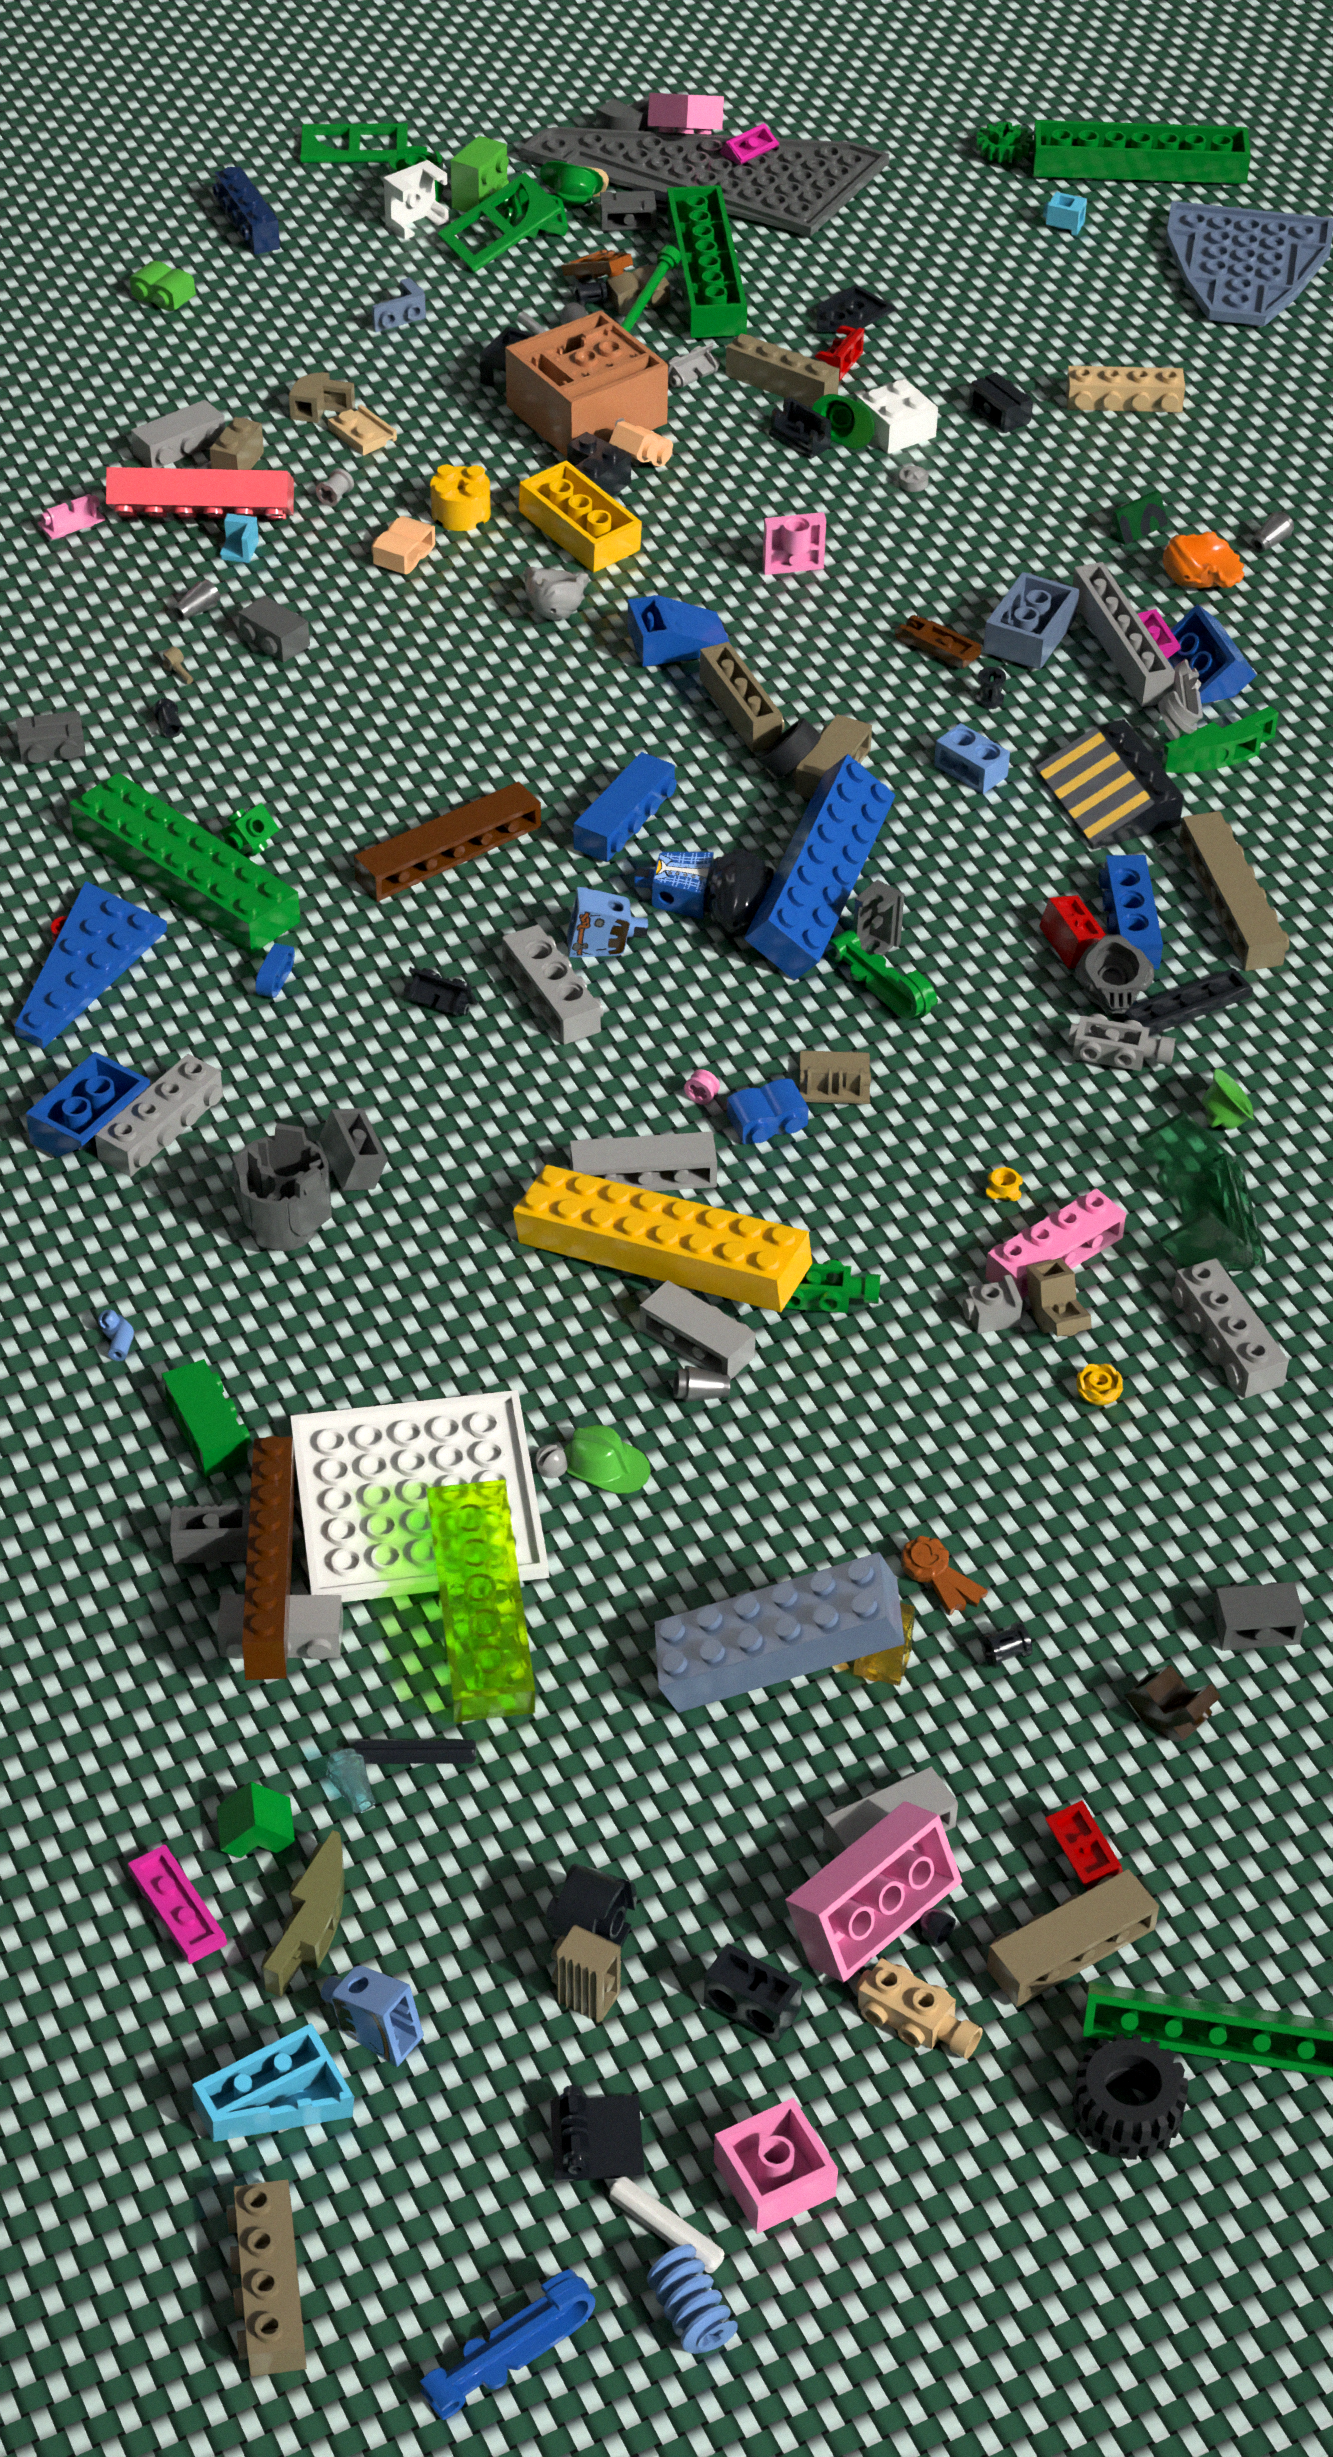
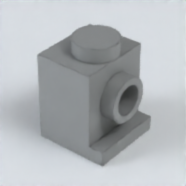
M1011 1275L1004 1276V1280L1000 1282L968 1287L967 1298L963 1299L962 1302L963 1312L966 1320H972L977 1334L1020 1326L1023 1301Z

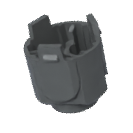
M277 1123L275 1136L257 1139L246 1145L236 1156H232L231 1173L234 1180L235 1198L244 1224L251 1229L257 1245L277 1251L298 1249L310 1242L316 1233V1229L332 1217L328 1161L324 1152L316 1144L306 1140L304 1127Z

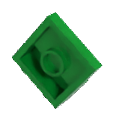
M523 188L500 205L501 209L506 210L504 218L513 227H516L523 220L528 211L529 197ZM548 194L562 208V212L528 236L536 238L539 229L547 234L565 236L568 223L563 200L560 197Z

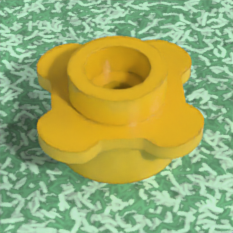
M1001 1167L988 1174L987 1180L990 1182V1187L986 1189L987 1197L1017 1201L1021 1198L1019 1186L1022 1185L1023 1178L1015 1170Z

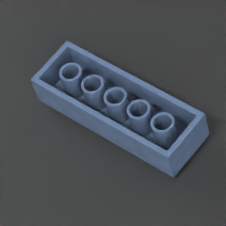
M880 1552L654 1622L658 1687L678 1713L905 1644L897 1578Z

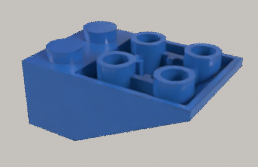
M659 595L628 599V632L643 667L700 658V649L725 642L730 643L720 618L715 611Z

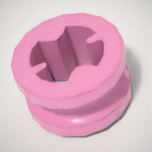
M704 1069L694 1071L684 1085L686 1095L692 1101L701 1105L710 1103L720 1089L718 1079Z

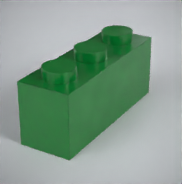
M205 1359L161 1373L165 1400L205 1478L248 1463L247 1446L252 1444L250 1434L245 1424H238L236 1420L238 1418L237 1411L231 1397L225 1399L222 1394L224 1388L218 1372L211 1373Z

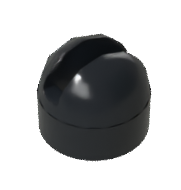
M930 1909L920 1918V1934L926 1941L935 1947H939L951 1935L956 1920L945 1911Z

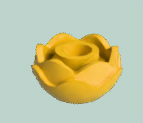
M1089 1364L1083 1371L1078 1373L1076 1378V1386L1080 1396L1092 1405L1104 1406L1111 1404L1123 1391L1121 1374L1115 1371L1109 1364Z

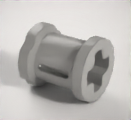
M334 469L326 482L323 481L317 485L316 495L318 499L330 507L336 506L340 501V497L344 493H349L354 488L353 478L344 469Z

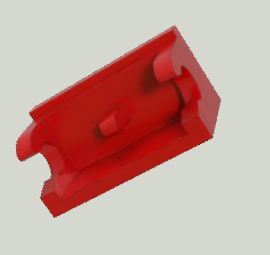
M839 326L836 332L847 335L845 340L835 338L827 352L819 351L815 355L817 359H820L819 361L839 368V382L863 354L864 328L859 327L855 329L848 326Z
M1078 895L1048 899L1039 927L1067 968H1076L1085 950L1092 944L1099 942L1106 934Z
M1083 1800L1045 1818L1052 1834L1087 1891L1095 1888L1097 1883L1108 1875L1116 1876L1123 1872L1122 1865Z

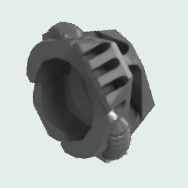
M1105 935L1099 942L1092 944L1085 950L1076 965L1075 976L1086 989L1090 1001L1111 1013H1125L1136 1001L1140 991L1143 992L1151 986L1154 978V965L1140 949L1131 945L1123 936Z

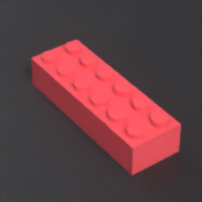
M106 467V504L114 512L119 513L121 517H137V512L148 513L149 517L165 518L167 513L179 514L178 517L197 518V513H204L208 515V518L225 519L226 514L229 513L256 517V514L268 516L270 520H286V515H294V478L288 471Z

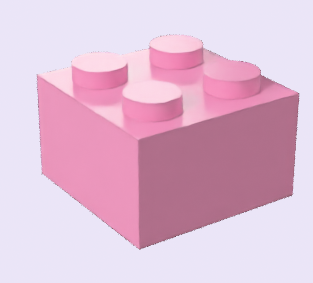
M649 93L648 126H658V132L674 133V127H676V133L694 134V128H696L695 134H711V129L722 130L724 96Z
M794 2097L715 2134L714 2163L756 2234L836 2196L838 2168Z

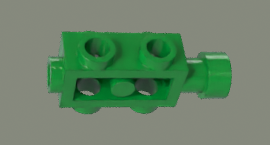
M827 1260L823 1264L812 1263L784 1308L848 1313L849 1298L864 1299V1303L879 1304L881 1274L866 1273V1277L851 1276L852 1266H844L838 1260Z

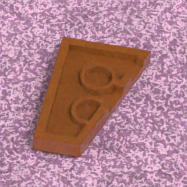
M602 249L562 264L561 268L564 276L575 275L576 279L589 276L598 278L605 275L615 277L623 274V269L633 265L630 253H615L613 250L607 251Z

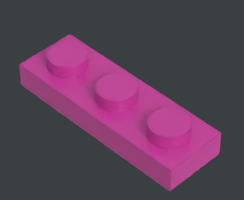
M166 1844L128 1863L130 1875L189 1965L227 1945L225 1933Z

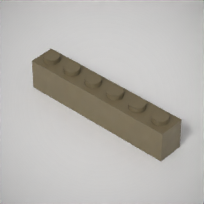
M1220 811L1184 816L1182 818L1179 843L1244 971L1283 965L1285 951L1289 950L1288 934L1286 931H1282L1278 923L1276 911L1271 909L1267 902L1264 888L1259 887L1255 879L1253 867L1251 865L1248 866L1244 858L1242 846L1240 844L1237 845L1233 837L1231 825L1229 823L1226 824Z

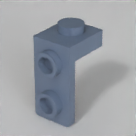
M410 277L400 280V298L372 306L373 329L376 332L426 318L424 291Z

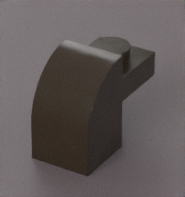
M1172 1665L1149 1672L1124 1695L1148 1726L1164 1738L1172 1741H1184L1212 1714L1210 1707L1221 1698L1212 1684L1190 1691Z

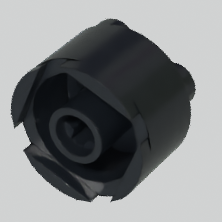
M572 1864L568 1870L565 1886L560 1897L554 1896L547 1908L546 1919L553 1922L551 1944L554 1946L561 1935L567 1936L572 1927L577 1925L621 1946L622 1949L632 1925L624 1922L627 1909L635 1911L637 1891L635 1884L588 1866Z

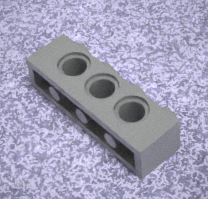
M538 924L502 937L503 963L563 1045L601 1032L600 1017L603 1016V1007L597 997L593 998L587 989L584 979L581 976L578 977L572 970L567 956H562L557 950L551 935L547 936Z

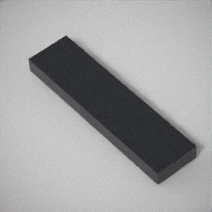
M1235 968L1135 1004L1125 1013H1119V1020L1122 1023L1127 1020L1138 1021L1142 1027L1149 1028L1148 1036L1248 999L1252 997L1253 988Z

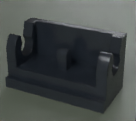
M788 397L784 400L781 416L779 409L774 408L772 411L769 436L808 459H812L830 448L832 421L797 400Z

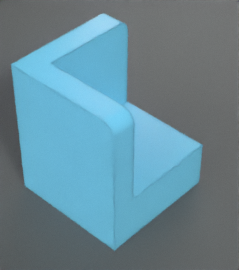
M227 513L224 520L226 541L220 552L221 559L249 563L259 542L257 517Z

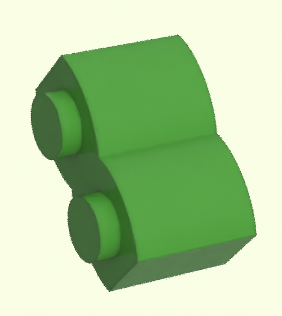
M150 261L129 277L131 292L135 298L146 303L153 302L159 308L166 311H175L196 295L194 278L189 273L181 269H171L160 261Z

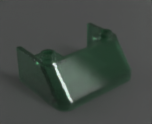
M1184 1110L1136 1138L1137 1144L1157 1162L1159 1168L1157 1179L1162 1188L1167 1192L1171 1190L1178 1197L1184 1224L1159 1239L1160 1243L1177 1258L1182 1268L1215 1258L1226 1272L1250 1271L1266 1263L1267 1259L1244 1172L1237 1160Z

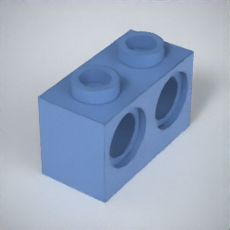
M960 723L936 740L934 766L984 794L1008 777L1010 751Z

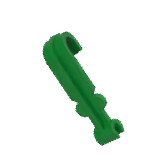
M847 930L829 940L828 944L833 947L827 951L829 958L836 963L842 960L851 966V978L856 981L866 980V987L904 1019H921L930 1013L933 1006L937 1005L938 999L934 988L920 972L914 970L902 977L893 968L886 967V959L878 954L868 955L861 949L860 939L854 931Z

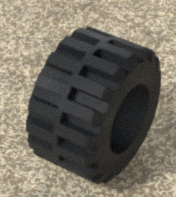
M1123 2034L1114 2035L1111 2043L1104 2038L1097 2042L1096 2050L1088 2049L1084 2054L1083 2062H1080L1078 2066L1072 2106H1074L1073 2118L1075 2123H1080L1079 2132L1084 2138L1091 2136V2145L1098 2150L1103 2146L1108 2148V2155L1117 2158L1118 2153L1127 2154V2160H1137L1138 2153H1143L1146 2158L1154 2156L1157 2147L1163 2151L1170 2145L1171 2138H1176L1179 2133L1188 2097V2079L1183 2078L1185 2069L1181 2062L1173 2063L1175 2054L1169 2048L1164 2051L1160 2050V2042L1152 2038L1149 2043L1141 2041L1142 2035L1132 2034V2039H1125ZM1118 2087L1134 2088L1144 2093L1151 2102L1141 2106L1126 2105L1114 2099L1108 2091Z

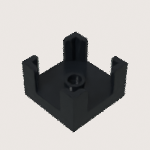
M507 326L479 354L480 383L488 386L494 384L493 368L506 372L505 347L535 335Z

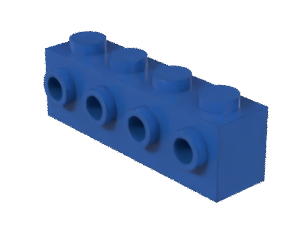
M641 752L573 824L574 849L608 862L616 852H620L623 849L625 843L633 834H637L640 831L642 824L651 815L656 814L664 800L674 794L677 786L675 765Z

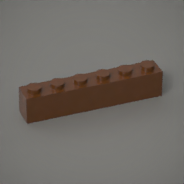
M519 781L354 855L355 881L376 902H379L540 828L541 802Z

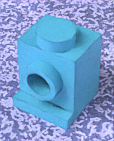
M1056 192L1051 201H1047L1044 206L1043 217L1046 218V224L1062 230H1072L1071 235L1077 236L1085 222L1087 198Z

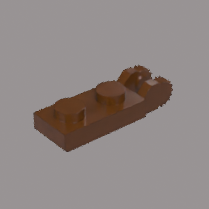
M911 615L907 622H905L906 625L900 624L894 631L898 641L903 642L907 646L914 645L960 669H964L981 655V645L932 620L928 621L918 617V615Z

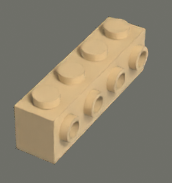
M1068 366L1066 383L1067 410L1182 412L1185 395L1183 368Z

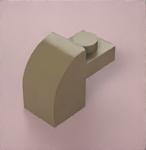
M326 372L313 373L301 377L295 382L289 393L290 419L319 423L324 410L344 412L352 409L354 411V383L330 380L329 373Z
M1061 1258L1026 1266L1030 1305L1035 1320L1043 1334L1053 1332L1057 1337L1073 1336L1079 1331L1092 1328L1091 1315L1076 1299L1075 1273Z

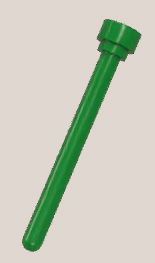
M664 245L657 254V267L620 325L626 331L630 332L666 272L675 269L680 262L682 255L675 247Z

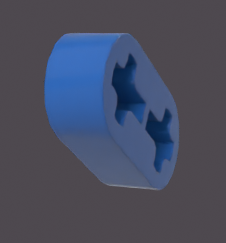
M275 943L272 946L257 975L256 993L258 995L270 998L277 997L293 967L295 958L293 946Z

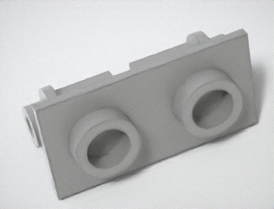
M710 343L704 347L697 346L689 354L682 357L676 356L667 363L668 380L670 379V383L674 388H683L697 381L698 376L696 373L700 378H703L718 370L720 360L716 356L713 357L710 353L714 344Z

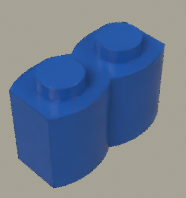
M792 1079L775 1080L760 1089L749 1088L741 1090L727 1098V1116L743 1144L762 1143L775 1134L796 1133L808 1125L809 1108Z

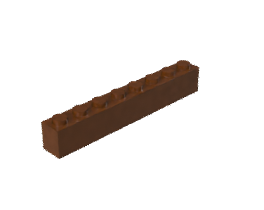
M269 1436L266 1438H254L242 1634L245 1680L287 1679L295 1492L293 1437Z

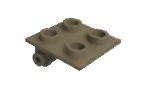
M800 1051V1094L805 1102L870 1104V1053Z

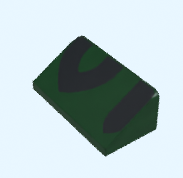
M1155 490L1114 510L1110 536L1123 545H1128L1166 526L1168 520L1160 491Z

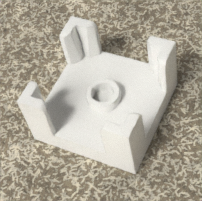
M429 160L383 178L386 226L404 240L415 236V232L405 226L424 217L437 226L449 222L448 210L435 201V180L444 186L447 185V173Z

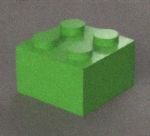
M479 135L450 160L452 208L467 213L509 183L507 180L509 158L507 156V144Z

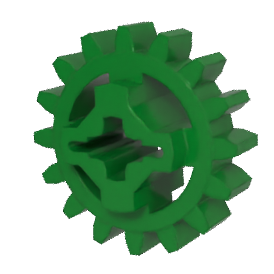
M997 122L995 126L987 124V128L981 127L980 132L976 133V151H980L981 156L988 155V160L996 158L999 163L1006 162V160L1012 163V159L1021 161L1022 156L1029 157V152H1032L1033 134L1028 133V128L1020 129V124L1012 126L1011 122H1003V124Z

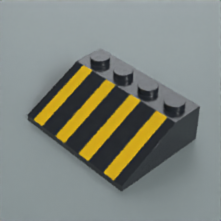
M1125 719L1094 727L1035 767L1036 774L1093 850L1180 826L1184 795Z

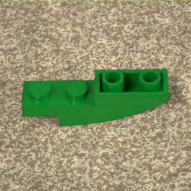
M1269 706L1224 728H1221L1215 722L1197 728L1192 734H1186L1164 744L1161 767L1166 773L1200 772L1231 766L1259 756L1261 743L1275 737L1279 712Z

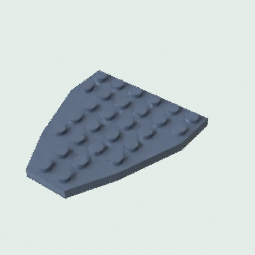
M1172 201L1166 241L1185 286L1209 320H1215L1220 323H1242L1247 326H1265L1297 299L1329 258L1333 218Z

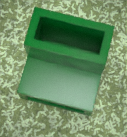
M250 1781L216 1807L220 1850L242 1858L255 1847L260 1846L278 1854L295 1841L290 1797Z

